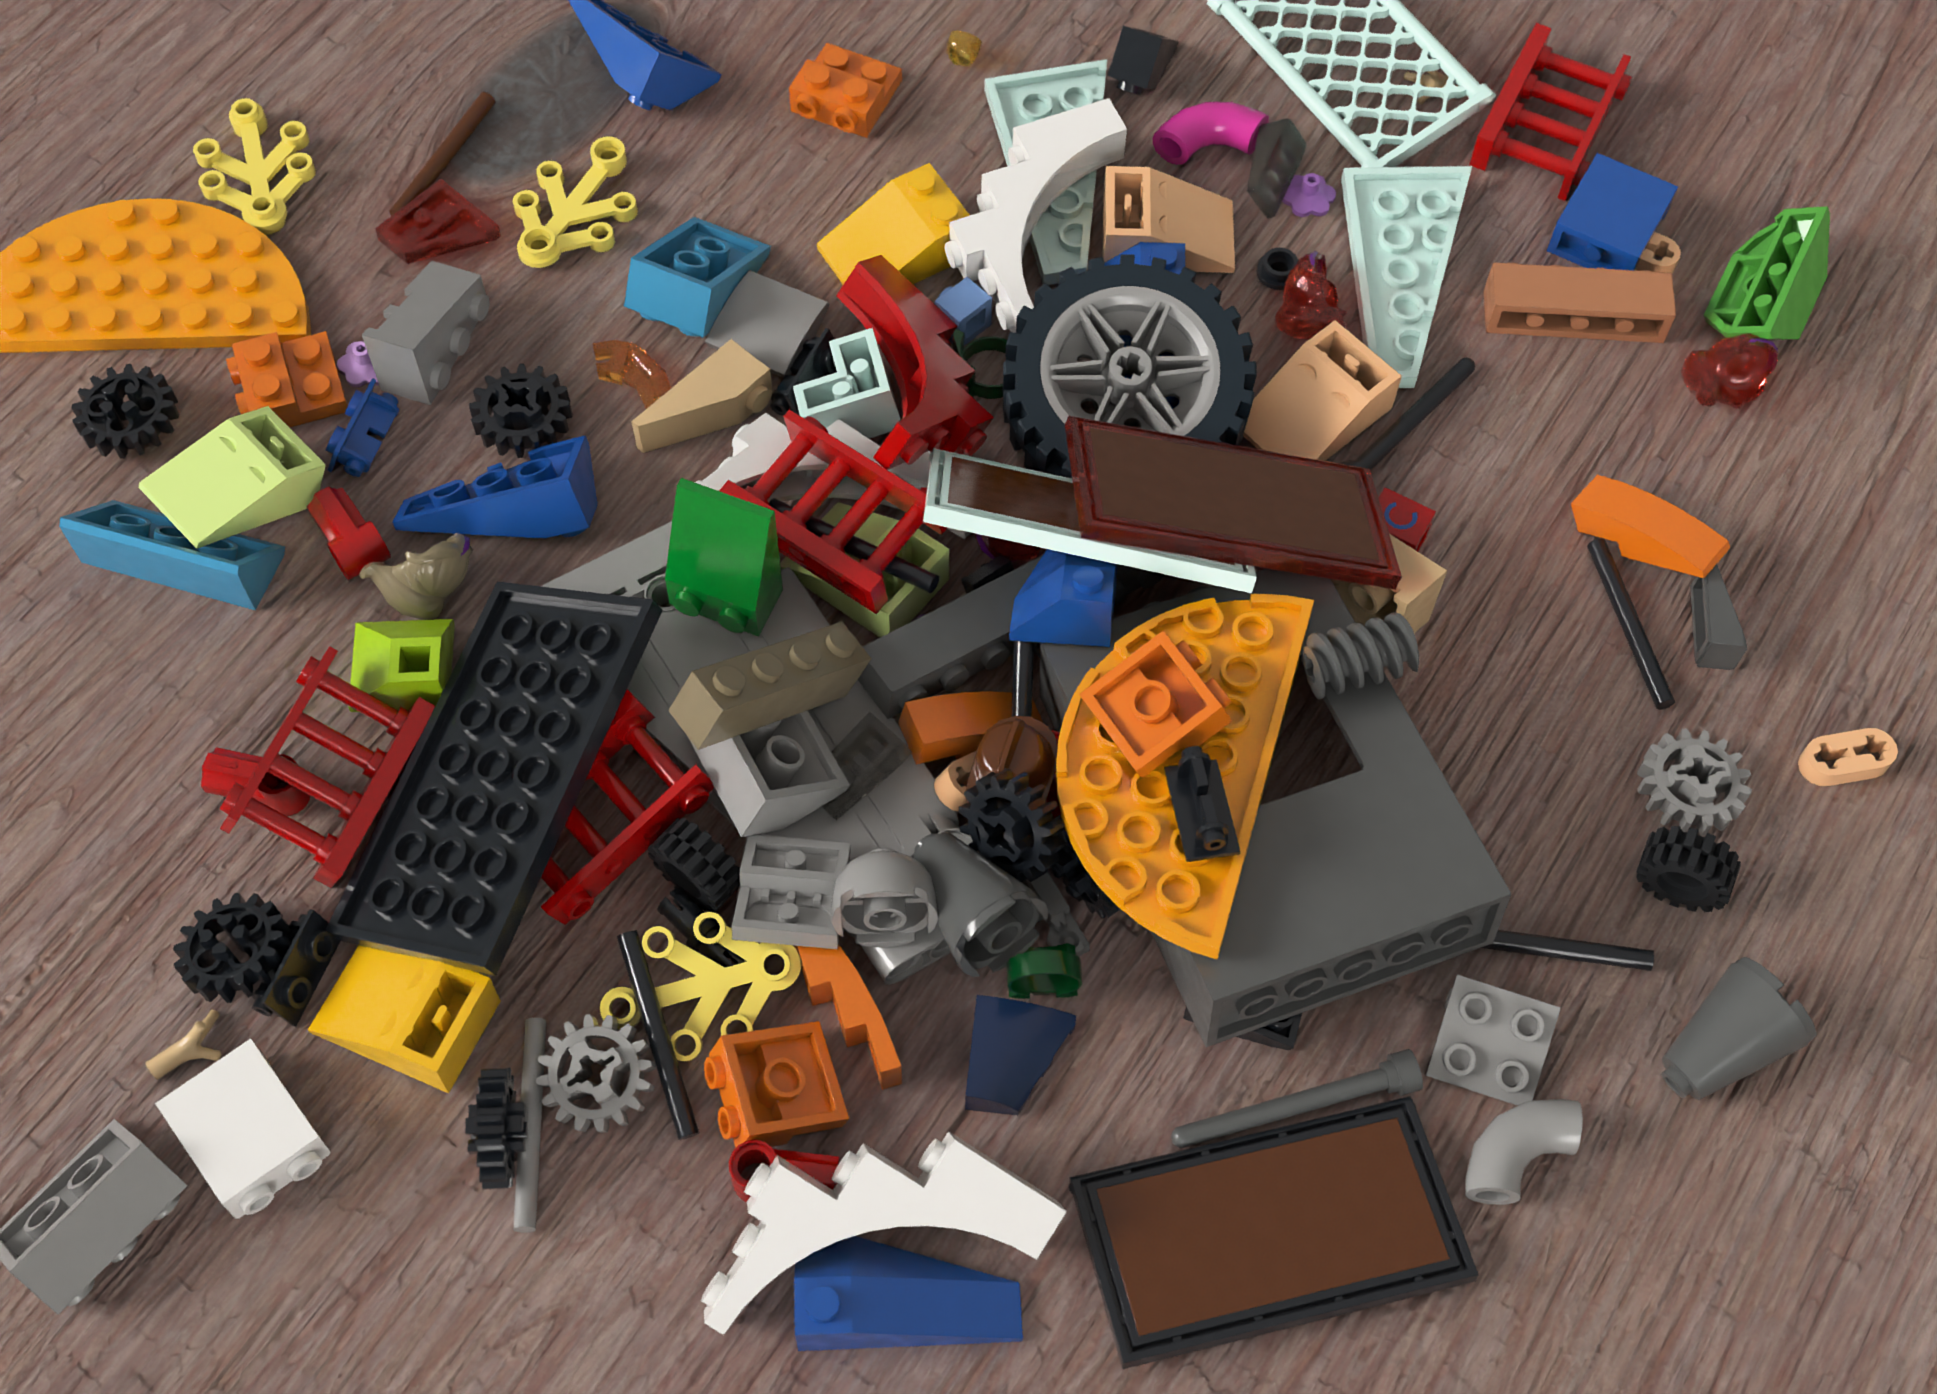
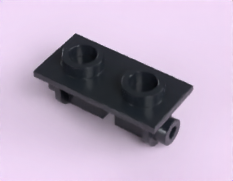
M825 328L820 337H813L811 340L804 342L802 351L790 368L793 375L796 376L785 375L778 388L772 393L770 407L775 413L785 415L790 409L800 416L793 386L837 372L829 341L835 340L830 329Z
M1199 746L1188 747L1182 751V758L1179 760L1178 765L1164 767L1186 862L1239 855L1240 848L1217 759L1211 760L1210 756L1207 753H1203L1202 748Z
M309 909L307 915L301 914L298 921L290 922L291 932L286 935L291 942L288 951L279 953L283 959L279 968H271L268 972L272 979L271 983L266 985L261 982L258 989L254 990L252 996L255 999L252 1005L253 1010L265 1016H271L274 1012L293 1027H296L341 942L336 940L329 931H325L329 922L316 911Z

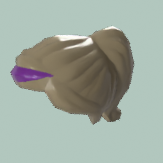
M455 533L446 541H441L424 553L406 551V561L398 565L392 566L382 562L369 563L363 567L359 576L362 579H371L379 588L386 602L402 615L422 620H433L441 614L445 598L455 591L466 576L469 556L473 551L470 546V538Z

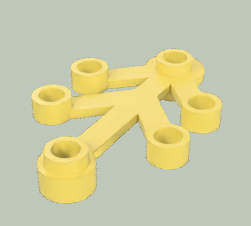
M243 98L233 103L229 112V119L234 132L239 137H242L246 163L223 153L216 140L210 138L202 139L193 147L197 162L203 168H214L216 170L207 171L199 178V186L206 199L212 201L219 200L242 211L244 221L257 228L263 234L270 235L283 228L287 217L285 203L304 182L310 181L315 176L316 170L312 158L308 154L296 153L309 144L306 127L299 121H290L281 127L280 135L282 141L264 159L260 135L266 131L268 126L266 116L261 105L252 99ZM286 164L289 173L270 191V180ZM223 173L250 185L252 196L228 186Z
M608 136L597 139L591 145L590 153L593 165L567 198L563 188L564 175L561 165L555 161H545L537 167L536 173L539 185L546 190L553 213L552 218L545 226H542L539 219L541 206L539 197L535 192L523 190L513 197L515 213L518 218L522 219L525 228L517 244L519 258L524 264L534 268H543L555 263L562 252L590 246L596 252H606L613 248L615 244L613 228L605 222H596L586 230L563 233L571 225L613 216L619 222H629L637 216L636 199L628 192H620L612 198L587 203L607 177L619 175L625 167L627 158L625 147L621 140ZM549 174H555L552 177H545ZM524 204H532L528 207H522ZM624 205L629 206L628 208H625V209H620V208H619L620 206H624ZM600 235H605V236H606L605 238H602V239H597V238H596L597 236H600Z
M714 912L702 913L696 918L693 925L696 938L706 944L719 943L747 961L725 968L675 940L673 933L669 929L661 926L648 929L642 938V947L646 954L653 958H666L696 975L655 987L660 1007L663 1008L701 997L685 1027L675 1032L671 1037L676 1059L690 1061L701 1053L703 1047L702 1038L730 989L751 982L753 983L737 1014L727 1017L722 1023L721 1036L728 1035V1026L734 1020L743 1021L747 1026V1032L754 1031L753 1024L771 992L784 990L797 980L801 971V958L797 949L793 945L732 940V928L726 925L720 915ZM707 918L716 919L720 925L719 933L713 938H705L700 931L701 923ZM658 932L664 933L668 938L667 948L660 953L654 952L649 946L650 938ZM773 954L780 955L785 962L783 971L778 975H771L765 969L766 959ZM628 987L611 989L604 995L600 1003L602 1019L604 1020L607 1015L615 1017L611 1010L613 1002L618 998H625L630 1003V1012L625 1018H617V1029H621L626 1024L634 1027L642 1018L633 989ZM685 1034L692 1036L696 1043L695 1050L690 1055H682L676 1048L677 1040Z

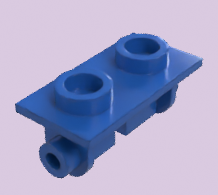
M372 378L365 393L356 389L345 411V415L351 417L346 429L340 426L336 427L325 451L333 454L327 471L332 472L337 462L343 464L344 470L355 477H360L363 472H368L371 468V463L382 442L367 435V432L369 431L385 438L395 417L399 413L397 406L399 401L395 396L389 393H382L380 396L372 392L377 381L376 379Z

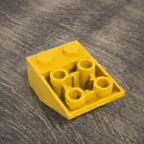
M358 945L308 1028V1031L311 1034L449 1093L501 1000L491 979L478 972L458 968L440 961L391 953Z

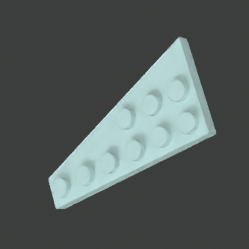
M1107 59L985 79V94L1007 166L1011 165L1008 149L1013 146L1014 127L1104 100ZM1097 170L1087 174L1059 195L1042 214L1031 232L1029 240L1043 284L1059 283V273L1071 266L1077 275L1087 271Z
M1472 166L1364 167L1343 169L1341 182L1363 344L1402 375L1399 388H1414L1417 381Z

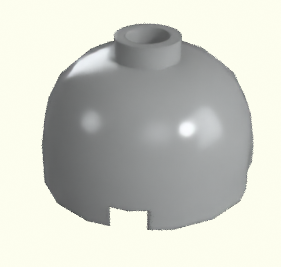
M888 848L875 849L848 863L836 879L831 901V922L836 933L842 937L843 929L856 934V944L883 948L907 945L916 941L917 931L924 929L928 925L929 934L936 927L939 917L932 877L924 865L911 856Z

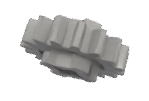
M1685 728L1681 730L1676 740L1669 733H1666L1662 736L1658 745L1652 744L1643 757L1645 760H1643L1637 771V775L1643 778L1637 790L1640 794L1651 795V799L1645 807L1647 811L1660 809L1664 813L1661 817V824L1665 826L1674 819L1679 822L1683 832H1686L1690 825H1696L1699 834L1706 836L1713 825L1718 830L1723 831L1732 819L1736 820L1746 807L1744 803L1752 793V789L1744 785L1751 776V772L1747 769L1737 768V764L1743 757L1740 752L1728 755L1724 751L1727 746V740L1723 738L1716 745L1710 743L1709 733L1705 730L1702 731L1698 739H1692L1689 730ZM1675 759V764L1671 765L1668 771H1663L1664 764ZM1725 792L1724 800L1714 805L1713 800L1720 793Z
M587 1014L583 1021L584 1028L579 1029L575 1024L567 1021L564 1023L567 1034L566 1038L561 1040L550 1036L547 1039L555 1051L552 1056L542 1055L538 1057V1062L549 1068L548 1074L536 1078V1084L548 1087L551 1090L542 1099L544 1106L549 1108L561 1106L555 1117L557 1121L565 1124L576 1116L574 1121L575 1130L586 1132L591 1121H594L597 1132L608 1133L609 1119L613 1118L619 1125L626 1126L629 1124L628 1116L625 1112L628 1108L631 1107L641 1112L645 1109L644 1104L637 1097L640 1091H654L655 1086L644 1080V1073L655 1070L656 1064L653 1061L642 1060L641 1055L650 1048L647 1041L631 1042L637 1031L636 1028L626 1024L617 1032V1018L607 1015L602 1026H599L596 1017ZM591 1039H610L617 1042L620 1046L617 1048L612 1047L604 1052L598 1050L596 1045L592 1044ZM571 1054L572 1061L568 1074L563 1076L564 1065ZM594 1062L607 1067L600 1073L603 1082L599 1085L586 1080L593 1074L590 1066ZM630 1070L629 1082L622 1094L620 1087L624 1073ZM589 1095L593 1096L602 1108L596 1110L583 1109L573 1101L576 1099L581 1100Z

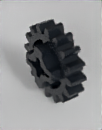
M519 364L517 373H510L504 366L501 368L502 377L498 379L489 375L484 377L487 389H474L473 393L476 402L469 403V409L475 434L481 435L483 445L486 448L496 444L498 454L504 456L511 448L515 449L517 458H523L525 449L532 448L534 450L541 447L540 444L544 442L548 444L557 443L555 433H567L569 430L566 419L572 418L573 413L567 387L560 386L558 375L555 373L546 378L542 366H538L532 373L527 372L525 364Z
M1004 769L997 774L992 772L975 781L976 785L965 791L964 795L969 802L959 807V813L968 818V822L959 828L961 833L971 835L973 842L969 843L968 846L978 851L1020 882L1026 879L1029 882L1036 880L1060 861L1056 852L1064 848L1066 842L1056 836V832L1065 827L1064 821L1053 818L1051 812L1057 808L1058 804L1056 801H1044L1042 796L1045 786L1042 783L1031 788L1027 773L1023 772L1013 777L1010 769Z

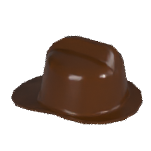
M1012 716L998 721L986 731L979 743L967 782V790L976 785L975 781L992 772L997 774L1004 769H1010L1013 777L1023 772L1027 773L1031 788L1042 783L1045 786L1042 798L1046 802L1056 770L1058 744L1054 733L1045 723L1032 717Z

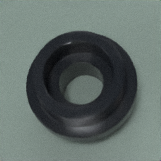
M1273 248L1266 252L1258 262L1257 277L1263 285L1270 289L1286 290L1295 286L1300 279L1301 265L1297 256L1289 249Z

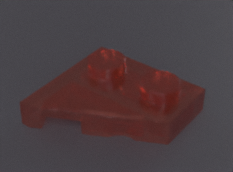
M443 179L437 181L375 228L378 240L407 264L495 241L501 237L499 225Z

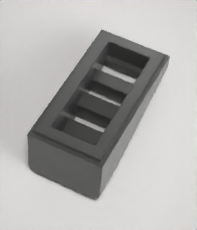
M1716 564L1705 578L1695 577L1690 585L1695 663L1697 667L1732 670L1747 651V643L1720 570Z

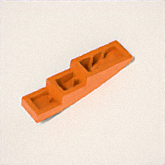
M838 944V949L794 946L801 958V970L812 1006L833 1001L846 1047L867 1042L881 1089L884 1090L901 1085L902 1066L884 1019L859 972Z

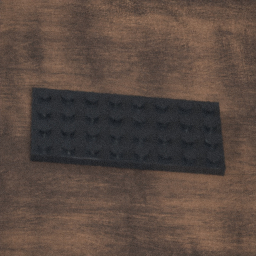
M497 581L325 931H329L338 941L391 953L440 961L458 968L496 976L663 610L653 599Z

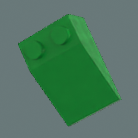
M681 478L676 488L665 574L669 603L685 615L692 617L701 615L717 621L722 627L731 632L742 633L744 631L759 637L783 591L775 511Z

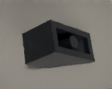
M1123 26L1107 76L1119 80L1117 88L1141 95L1143 88L1155 90L1176 51L1179 41L1143 29Z

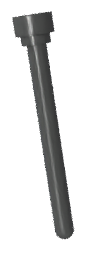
M1410 1049L1388 1054L1387 1061L1379 1063V1069L1176 1127L1172 1131L1171 1140L1175 1146L1185 1148L1385 1089L1389 1094L1397 1092L1400 1096L1407 1095L1423 1089L1421 1070L1413 1052Z

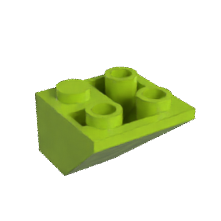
M454 620L356 622L350 684L396 710L400 706L409 710L419 697L436 706L452 674ZM348 706L350 712H359Z

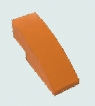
M1598 474L1571 503L1578 532L1618 542L1622 557L1705 578L1730 549L1727 539L1679 507L1642 489Z
M994 691L962 692L905 702L898 724L915 764L954 755L957 760L977 751L980 741L989 728L1000 720L1012 717V693ZM1032 699V718L1043 722Z

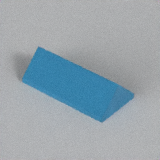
M115 500L62 516L59 523L60 529L81 563L252 610L257 609L285 553V546L241 534H236L196 549L163 513Z

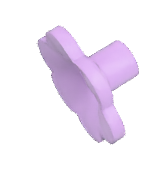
M356 341L348 345L346 354L337 361L338 371L345 375L347 383L352 387H361L366 383L370 384L372 378L377 380L364 341Z

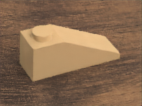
M730 339L632 421L637 448L642 453L741 424L751 414L762 411L769 403L773 393L770 368Z

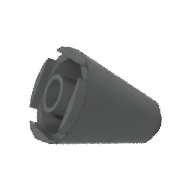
M933 833L919 841L915 847L913 858L924 865L932 877L939 917L937 923L956 964L964 973L977 977L980 975L975 969L989 966L993 973L1007 966L1006 963L1011 957L1024 953L1036 941L1040 934L1034 927L1040 915L1046 921L1049 914L1045 901L1036 892L951 833Z
M1742 957L1735 963L1730 964L1663 1056L1662 1063L1666 1070L1661 1075L1668 1086L1680 1097L1685 1098L1687 1095H1690L1700 1100L1806 1047L1817 1035L1814 1023L1798 999L1789 1005L1787 1000L1778 991L1784 984L1775 975L1754 960Z

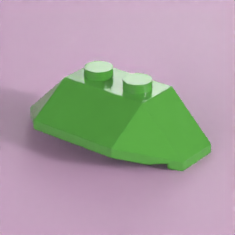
M1828 206L1784 209L1774 218L1775 222L1757 232L1734 252L1703 315L1705 321L1729 340H1750L1753 338H1763L1766 340L1800 339L1827 279L1830 211Z

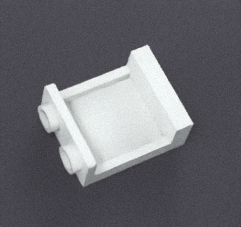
M251 1039L155 1103L221 1204L236 1219L245 1214L251 1215L264 1209L273 1200L274 1193L291 1181H300L312 1175L321 1166L322 1160L330 1154L325 1143L316 1133L275 1074L271 1065Z

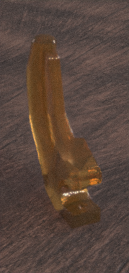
M618 340L593 343L596 361L610 359L607 362L596 363L599 380L619 385L625 383L635 388L645 409L671 389L666 371L640 346Z

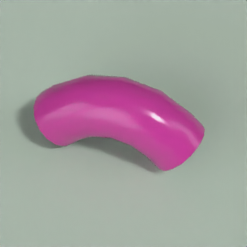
M1204 102L1182 109L1154 133L1152 142L1161 158L1175 165L1186 163L1197 150L1209 145H1226L1250 155L1256 150L1265 135L1269 116L1256 109L1234 102Z

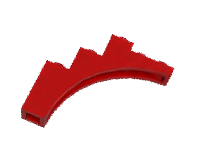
M882 255L859 261L836 297L860 320L866 329L873 328L878 345L895 375L901 392L903 408L902 419L894 426L873 458L883 468L889 470L904 462L911 465L922 454L928 451L930 453L933 452L934 448L971 456L986 441L987 435L984 431L994 417L968 393L969 388L966 384L975 370L951 348L952 343L949 341V338L958 326Z

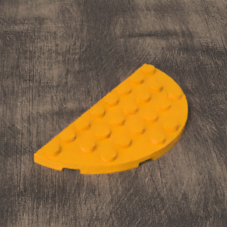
M173 199L117 200L77 210L56 218L16 239L11 245L0 252V353L232 347L233 343L277 332L281 343L311 335L309 308L302 286L291 263L283 252L265 234L251 224L214 207Z
M1251 594L1250 600L1216 603L1214 597L1185 604L1159 614L1114 643V650L1095 669L1090 668L1073 694L1064 715L1058 739L1056 760L1057 797L1062 821H1064L1068 837L1084 868L1098 887L1121 910L1140 925L1180 947L1217 960L1314 604V600L1289 595ZM1163 630L1175 646L1182 640L1188 644L1203 664L1195 670L1204 683L1213 677L1232 702L1224 708L1232 722L1199 747L1202 748L1203 753H1207L1210 756L1211 760L1217 759L1240 848L1239 855L1186 862L1164 772V767L1178 765L1179 760L1182 758L1181 753L1186 747L1184 746L1141 778L1079 695Z

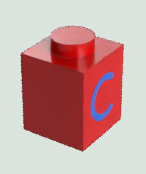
M1384 487L1375 503L1368 500L1364 505L1368 521L1417 552L1420 551L1427 539L1436 511Z

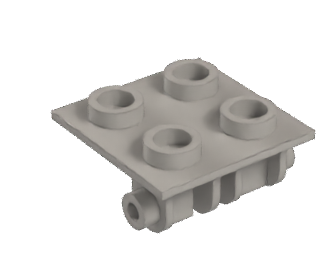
M1457 974L1453 988H1450L1444 1008H1446L1426 1076L1517 1106L1524 1102L1532 1101L1561 1007Z

